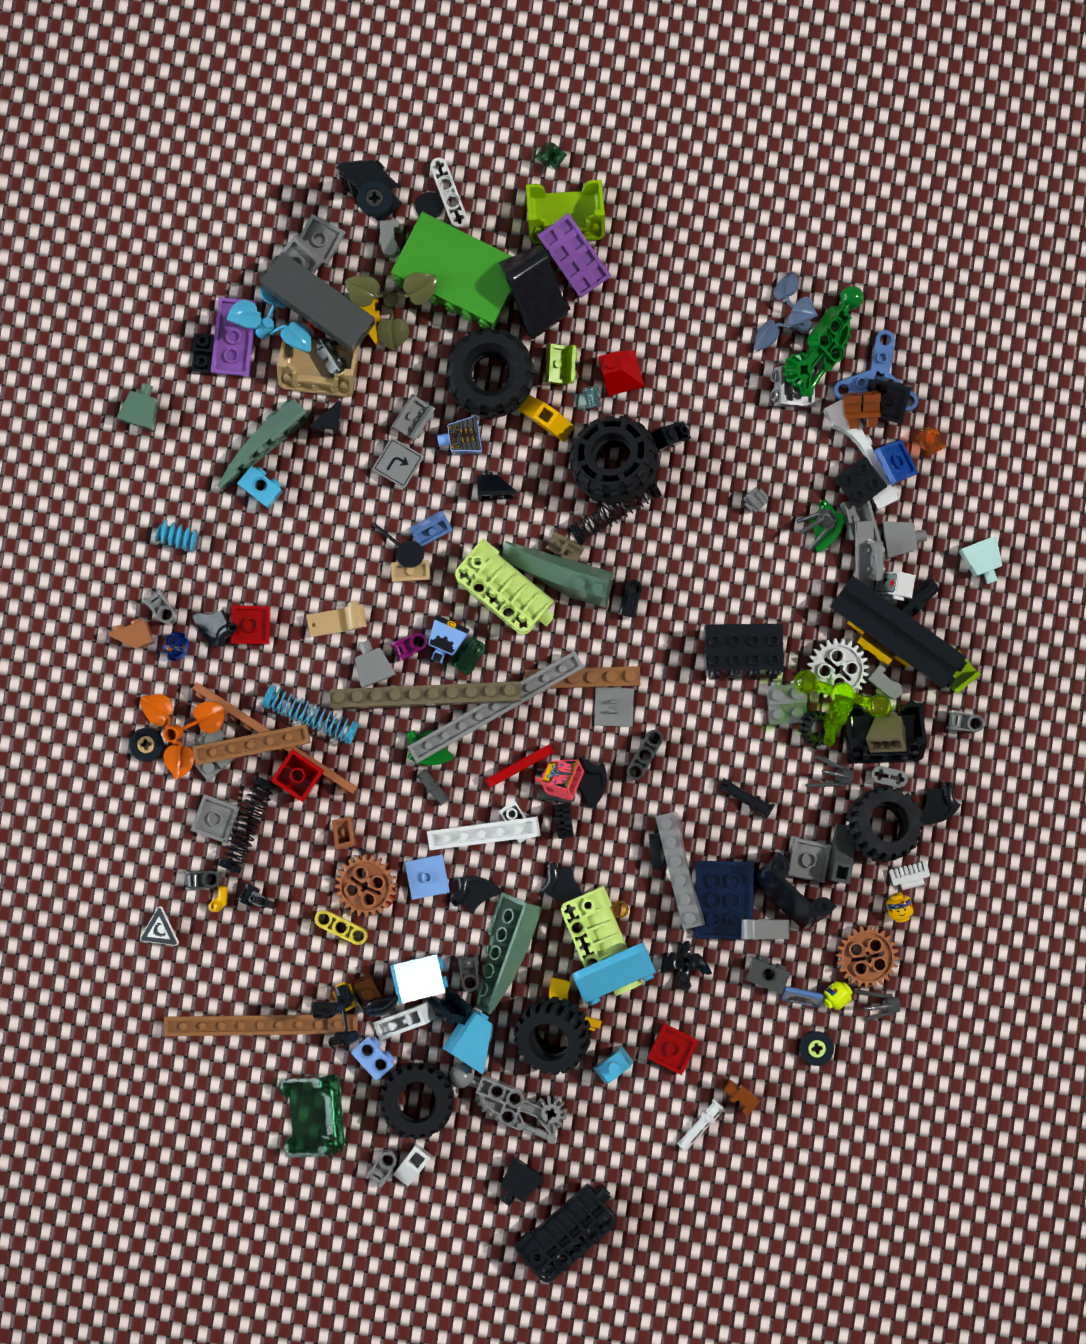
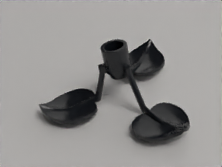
M340 985L334 989L337 1002H311L312 1015L317 1020L332 1018L336 1013L342 1011L344 1032L335 1033L328 1040L329 1046L334 1048L352 1044L360 1037L358 1031L348 1032L345 1008H349L353 1000L363 1013H368L369 1017H379L388 1014L395 1008L398 1002V995L372 1001L364 1008L356 998V995L351 994L348 985Z

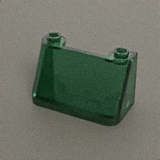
M325 1074L279 1079L280 1093L283 1097H289L292 1136L287 1137L284 1142L285 1157H326L341 1152L344 1149L345 1137L341 1087L338 1075Z

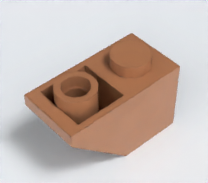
M142 619L133 620L131 625L126 627L123 624L112 628L113 631L108 632L109 636L135 649L155 644L148 622L142 621Z

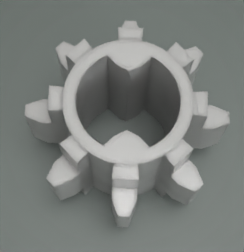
M757 487L743 498L746 502L744 505L750 511L753 509L755 512L759 511L769 500L766 498L767 494L762 489L758 490Z

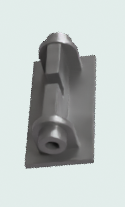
M330 338L319 339L320 342L315 344V350L322 361L327 358L329 359L324 365L330 375L335 377V373L348 369L346 360L336 349V344Z

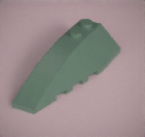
M288 399L281 405V409L277 413L274 411L266 417L267 421L262 424L238 451L218 484L221 491L229 487L250 466L258 463L310 419L306 411L295 399L291 401Z
M508 541L504 542L501 557L512 566L570 598L603 608L607 607L614 572Z
M501 893L488 931L490 941L489 946L486 945L485 949L487 959L486 964L482 966L484 977L483 981L479 984L476 1008L491 1014L504 996L528 950L542 907L515 896Z

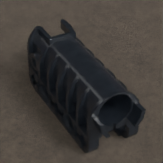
M589 1183L585 1184L533 1231L531 1229L528 1230L514 1243L515 1250L541 1281L545 1283L553 1281L615 1226L614 1212L606 1203L611 1198L610 1192L603 1184L596 1190ZM604 1216H605L606 1218L610 1217V1220L607 1221V1220L605 1219V1220L603 1221L602 1217H604ZM595 1229L597 1232L590 1235L587 1233V1230ZM574 1242H575L576 1244H579V1243H580L581 1246L578 1247L577 1245H575V1246L573 1247V1243H574ZM559 1255H565L567 1258L565 1260H559L557 1257ZM550 1268L552 1270L550 1273L549 1271H543V1269L549 1270Z

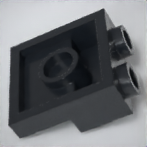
M875 375L874 380L870 379L867 390L878 391L881 394V417L878 418L902 424L912 386L894 382L893 379Z

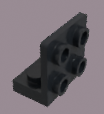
M865 456L832 480L834 486H839L856 509L887 487Z

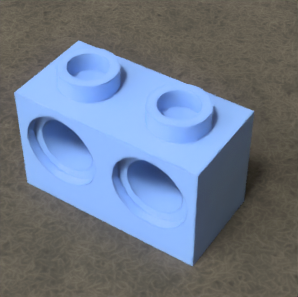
M369 1035L351 1054L378 1081L395 1065L393 1062L395 1058L389 1051L384 1052L380 1048L382 1044L375 1036L371 1038ZM363 1046H372L373 1053L370 1055L365 1054ZM383 1059L386 1062V1067L384 1069L377 1068L376 1060Z

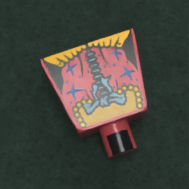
M579 760L550 761L545 771H536L535 781L541 782L547 794L572 801L584 770Z

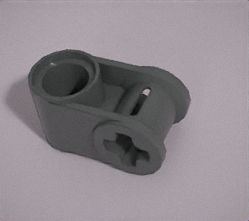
M215 870L184 871L187 879L185 891L215 888L221 885L223 880L221 873ZM210 874H214L217 878L214 885L208 881Z
M478 954L469 957L459 955L458 963L462 987L466 991H474L479 986ZM473 962V964L464 965V963ZM468 977L474 978L476 981L475 987H466L465 980Z

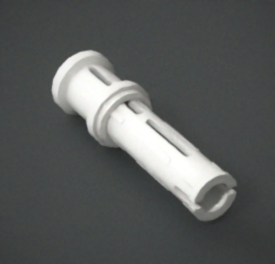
M716 1099L712 1100L713 1103L706 1111L701 1112L700 1119L677 1143L685 1152L688 1151L710 1125L716 1123L715 1120L722 1112L727 1111Z

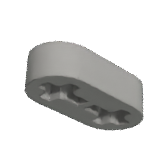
M877 766L871 771V779L878 784L901 788L908 781L906 773L901 770ZM879 769H881L882 773L888 775V777L877 780L878 777L875 776V772H879ZM901 774L903 782H899L898 785L896 780L890 779L891 776Z

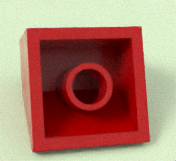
M292 749L271 781L301 802H304L316 786L324 770Z

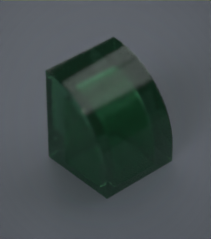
M546 142L535 158L545 166L556 170L567 154L555 143Z

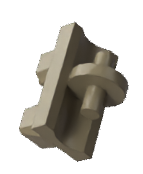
M554 531L545 549L560 557L578 562L585 548Z

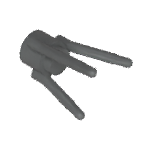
M824 508L817 513L796 521L801 523L818 517L816 518L817 521L800 530V534L817 525L821 528L826 527L808 547V551H811L829 530L835 527L834 523L837 519L831 509L826 510Z
M816 755V759L838 768L837 772L821 771L823 774L836 776L835 780L838 782L810 783L805 786L845 787V784H852L854 771L848 769V766L840 765Z
M853 990V993L885 998V1000H882V1005L863 1008L865 1011L878 1009L885 1011L866 1017L864 1021L900 1012L899 997H893L892 994Z

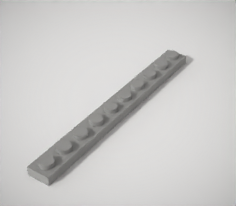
M573 651L521 681V702L481 704L407 747L416 763H419L580 671L584 666L576 652Z

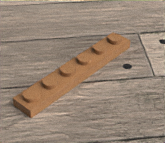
M640 666L583 668L548 689L640 686ZM542 669L525 670V679Z
M307 724L193 746L192 748L195 764L198 766L309 744L311 742Z

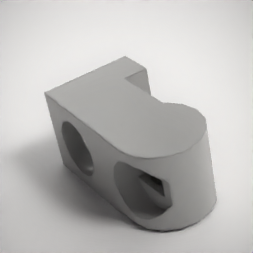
M399 220L380 221L381 248L384 256L387 258H394L399 252L397 242L395 241V231H400Z
M881 664L878 665L866 680L889 699L898 698L902 694V686L883 674L886 668Z

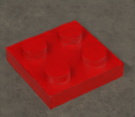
M232 605L231 623L237 624L238 631L231 635V644L270 645L271 606Z
M663 1023L647 1058L682 1075L699 1040Z

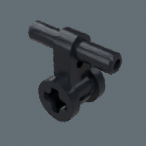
M244 882V889L241 895L237 897V901L250 907L254 904L261 908H275V902L260 894L258 887Z

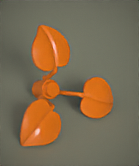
M154 694L140 698L142 710L146 718L153 725L163 726L167 721L163 732L164 739L177 745H170L164 751V763L175 780L183 777L191 770L195 762L193 749L189 746L182 747V743L178 741L183 736V730L199 723V728L205 733L218 731L224 722L225 708L216 702H202L193 710L196 721L183 727L179 725L170 726L171 717L169 715L173 712V704L169 697L163 694Z

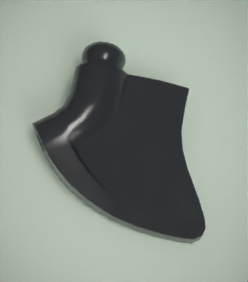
M223 609L213 614L196 612L192 615L202 635L216 646H225L226 639L238 631L237 624L229 623Z
M581 756L578 760L584 773L578 787L582 790L589 807L594 808L602 798L606 788L605 764L596 765L589 759L586 760L584 756Z
M943 782V788L926 789V803L922 810L923 817L920 818L924 825L939 823L950 818L961 806L955 800L952 782Z
M555 862L547 864V881L542 889L549 896L556 900L567 902L584 895L576 883L573 867L557 869Z
M464 876L457 878L458 888L450 902L455 907L461 902L465 907L474 912L482 902L499 895L502 890L485 878Z

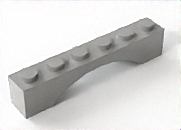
M671 812L655 816L683 930L705 925L701 906L688 867L678 813Z

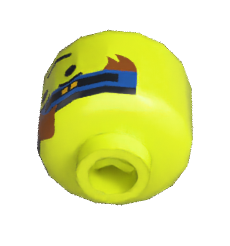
M835 981L824 990L825 998L823 1001L829 1009L840 1010L852 1000L851 995L853 993L845 982Z

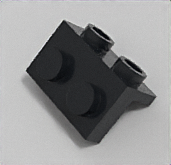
M450 990L446 999L430 996L428 1003L433 1007V1011L442 1015V1019L450 1024L456 1022L465 1025L473 1009L471 1005L452 990Z

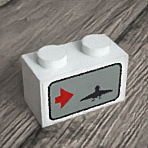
M900 571L885 572L883 574L884 580L876 582L875 592L888 601H904V598H912L916 575Z

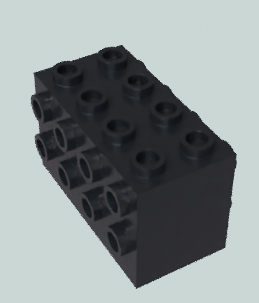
M706 624L703 629L704 677H708L710 680L720 679V676H728V679H739V676H747V679H758V676H766V679H776L778 676H781L784 670L783 624Z

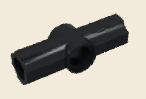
M928 578L913 591L912 598H904V601H901L897 608L910 617L914 616L940 588L932 579Z

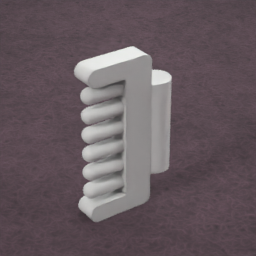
M923 861L922 864L918 862V868L917 864L914 863L913 868L912 865H908V868L904 866V871L902 867L899 868V871L897 868L889 870L892 885L900 884L902 891L925 885L923 878L930 876L926 861Z

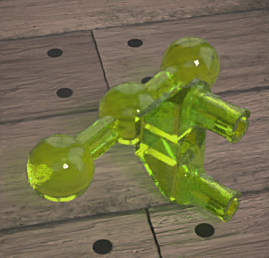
M802 670L794 677V687L800 693L809 694L815 690L831 696L832 700L823 725L825 729L823 743L827 746L834 745L836 734L841 730L843 724L847 722V717L853 708V703L867 707L868 712L875 718H882L890 713L891 701L884 694H875L872 697H868L854 692L853 687L847 682L831 685L819 681L815 673L810 670Z

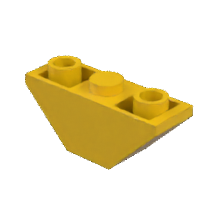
M531 395L517 409V411L562 442H565L575 428L558 411Z

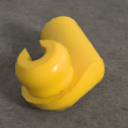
M226 885L218 886V896L208 906L211 912H219L227 905L228 892Z

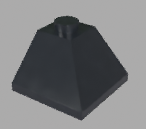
M486 471L481 472V475H477L478 500L517 499L516 490L497 474Z

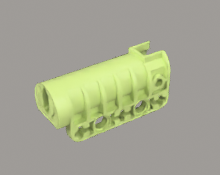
M604 886L588 891L584 895L564 902L561 905V913L584 968L588 967L587 962L589 959L593 958L599 962L628 949L612 912V904ZM590 902L591 907L585 908L584 904ZM569 904L571 907H575L573 909L574 916L579 915V918L572 919L570 922L567 920L571 919L570 914L564 912ZM579 922L583 928L580 932L576 933L572 930V925ZM586 933L587 936H583L586 943H590L588 945L589 952L594 951V954H588L583 958L586 952L584 948H579L582 945L580 938L576 940L575 937H580ZM637 980L613 992L617 996L643 983L641 980Z

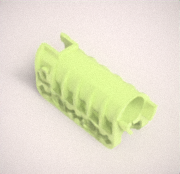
M484 538L455 571L459 585L520 635L528 634L539 621L547 627L554 619V615L548 611L554 600L500 556V552ZM461 573L464 575L467 573L468 578L471 580L470 584L468 583L469 580L465 577L461 579ZM481 584L484 586V589L481 592H476L474 587ZM487 593H490L489 596L493 599L497 597V602L501 605L499 611V605L495 602L491 604L490 598L487 596ZM506 609H512L514 614L506 617L503 612ZM517 615H519L518 620L521 623L527 622V628H520V623L516 620Z

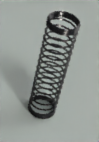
M654 481L650 490L656 498L662 497L661 491ZM647 487V488H646V491H647V493L649 494V496L651 497L652 501H654V498L652 497V495H651V493L649 492L648 487ZM643 494V495H642L643 498L645 499V501L647 502V504H649L648 500L646 499L645 495ZM636 497L641 506L644 508V505L642 504L641 500L638 497ZM631 499V501H632L633 505L635 506L636 510L639 511V509H638V507L636 506L634 500ZM617 503L626 517H628L622 503ZM626 503V506L628 507V509L630 510V512L633 514V511H632V509L630 508L629 504ZM602 504V510L596 508L597 514L594 511H591L592 517L586 514L587 521L581 517L582 525L579 521L575 522L576 525L574 523L569 525L572 534L581 546L586 543V540L578 524L581 526V528L584 530V532L587 534L590 540H592V538L588 533L584 525V522L588 525L593 534L597 537V534L595 533L588 517L592 520V522L595 524L600 533H602L599 525L597 524L594 515L599 519V521L606 530L607 527L604 524L599 514V511L608 521L610 526L613 527L604 508L609 512V514L612 516L616 524H618L609 505H607V508L605 505ZM611 505L620 519L623 520L616 505Z
M254 776L252 784L267 792L254 788L249 789L265 798L248 793L249 797L261 803L245 799V801L261 810L242 805V807L258 815L240 811V813L256 821L238 816V819L254 827L235 822L236 825L252 833L233 828V830L250 839L230 834L248 845L230 839L228 840L229 842L245 850L226 845L227 848L243 856L223 851L225 854L241 862L221 857L223 860H220L218 864L225 869L239 874L243 868L238 864H245L240 858H247L241 852H250L243 846L252 847L245 840L254 841V838L249 835L256 836L257 833L251 829L258 830L259 827L253 823L261 824V821L254 817L264 818L262 814L256 811L266 812L265 809L258 805L268 807L269 805L262 800L271 801V799L264 794L273 795L271 791L265 788L275 789L277 786L275 783L258 776Z

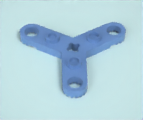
M883 330L877 334L870 370L837 382L833 390L836 398L842 400V396L838 392V387L841 385L848 387V393L869 391L867 390L870 379L874 380L876 373H879V375L883 374L885 378L901 383L890 374L895 337L892 332ZM887 335L890 338V343L883 345L880 342L881 336ZM912 391L910 392V397L913 399V405L907 406L905 411H912L918 405V397Z

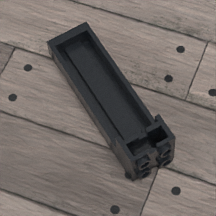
M854 576L850 578L830 606L836 613L922 673L923 676L941 689H944L945 686L949 688L956 679L953 677L955 672H961L967 664L964 661L967 658L965 655Z

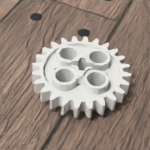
M834 638L833 644L826 640V646L820 643V650L813 649L816 654L815 656L809 655V658L813 661L806 663V665L811 667L806 673L812 674L808 681H814L811 685L812 688L819 687L817 689L818 694L824 691V698L830 694L831 700H834L836 695L838 700H842V695L849 699L850 692L856 695V688L862 690V687L859 685L860 682L866 683L862 678L863 676H869L868 673L864 672V669L869 668V666L863 663L868 659L861 658L864 651L857 652L858 645L851 647L852 641L845 645V639L843 638L840 640V643ZM838 650L841 653V658L838 661H834L832 654ZM828 658L836 666L841 665L840 670L847 674L851 680L848 681L838 672L834 673L835 669L825 662L824 659ZM849 663L855 664L856 668L853 673L847 672L846 668ZM823 665H826L829 672L822 676L819 670ZM837 678L843 679V685L840 688L834 686V681Z

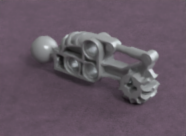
M457 1064L449 1071V1081L456 1088H466L467 1086L476 1088V1096L478 1097L476 1104L480 1105L481 1111L488 1113L490 1118L492 1116L495 1117L494 1120L501 1122L504 1126H509L516 1130L524 1129L534 1133V1135L546 1139L549 1143L556 1141L555 1129L562 1126L560 1119L566 1120L567 1118L562 1114L567 1112V1108H561L565 1103L560 1101L557 1104V1096L554 1097L553 1101H551V1097L548 1095V1102L540 1098L534 1103L525 1099L523 1092L519 1088L482 1074L481 1078L475 1076L471 1068L465 1064ZM494 1086H499L502 1088V1093L495 1095L491 1089ZM517 1093L520 1096V1100L512 1102L509 1098L510 1095ZM553 1108L555 1114H552L548 1119V1112L546 1110L550 1111ZM509 1111L513 1114V1118L505 1120L502 1114ZM520 1112L536 1117L546 1131L525 1124Z

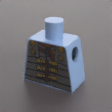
M477 416L447 425L448 434L437 435L438 445H450L451 453L482 454Z

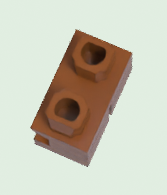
M878 391L841 394L843 416L849 429L859 428V419L865 418L866 427H877L878 417H881V394Z
M730 1079L723 1087L724 1091L730 1095L729 1100L731 1102L740 1101L743 1104L740 1109L747 1116L760 1103L759 1098L743 1084L738 1086Z

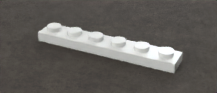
M538 816L430 830L427 831L429 849L437 850L540 836Z

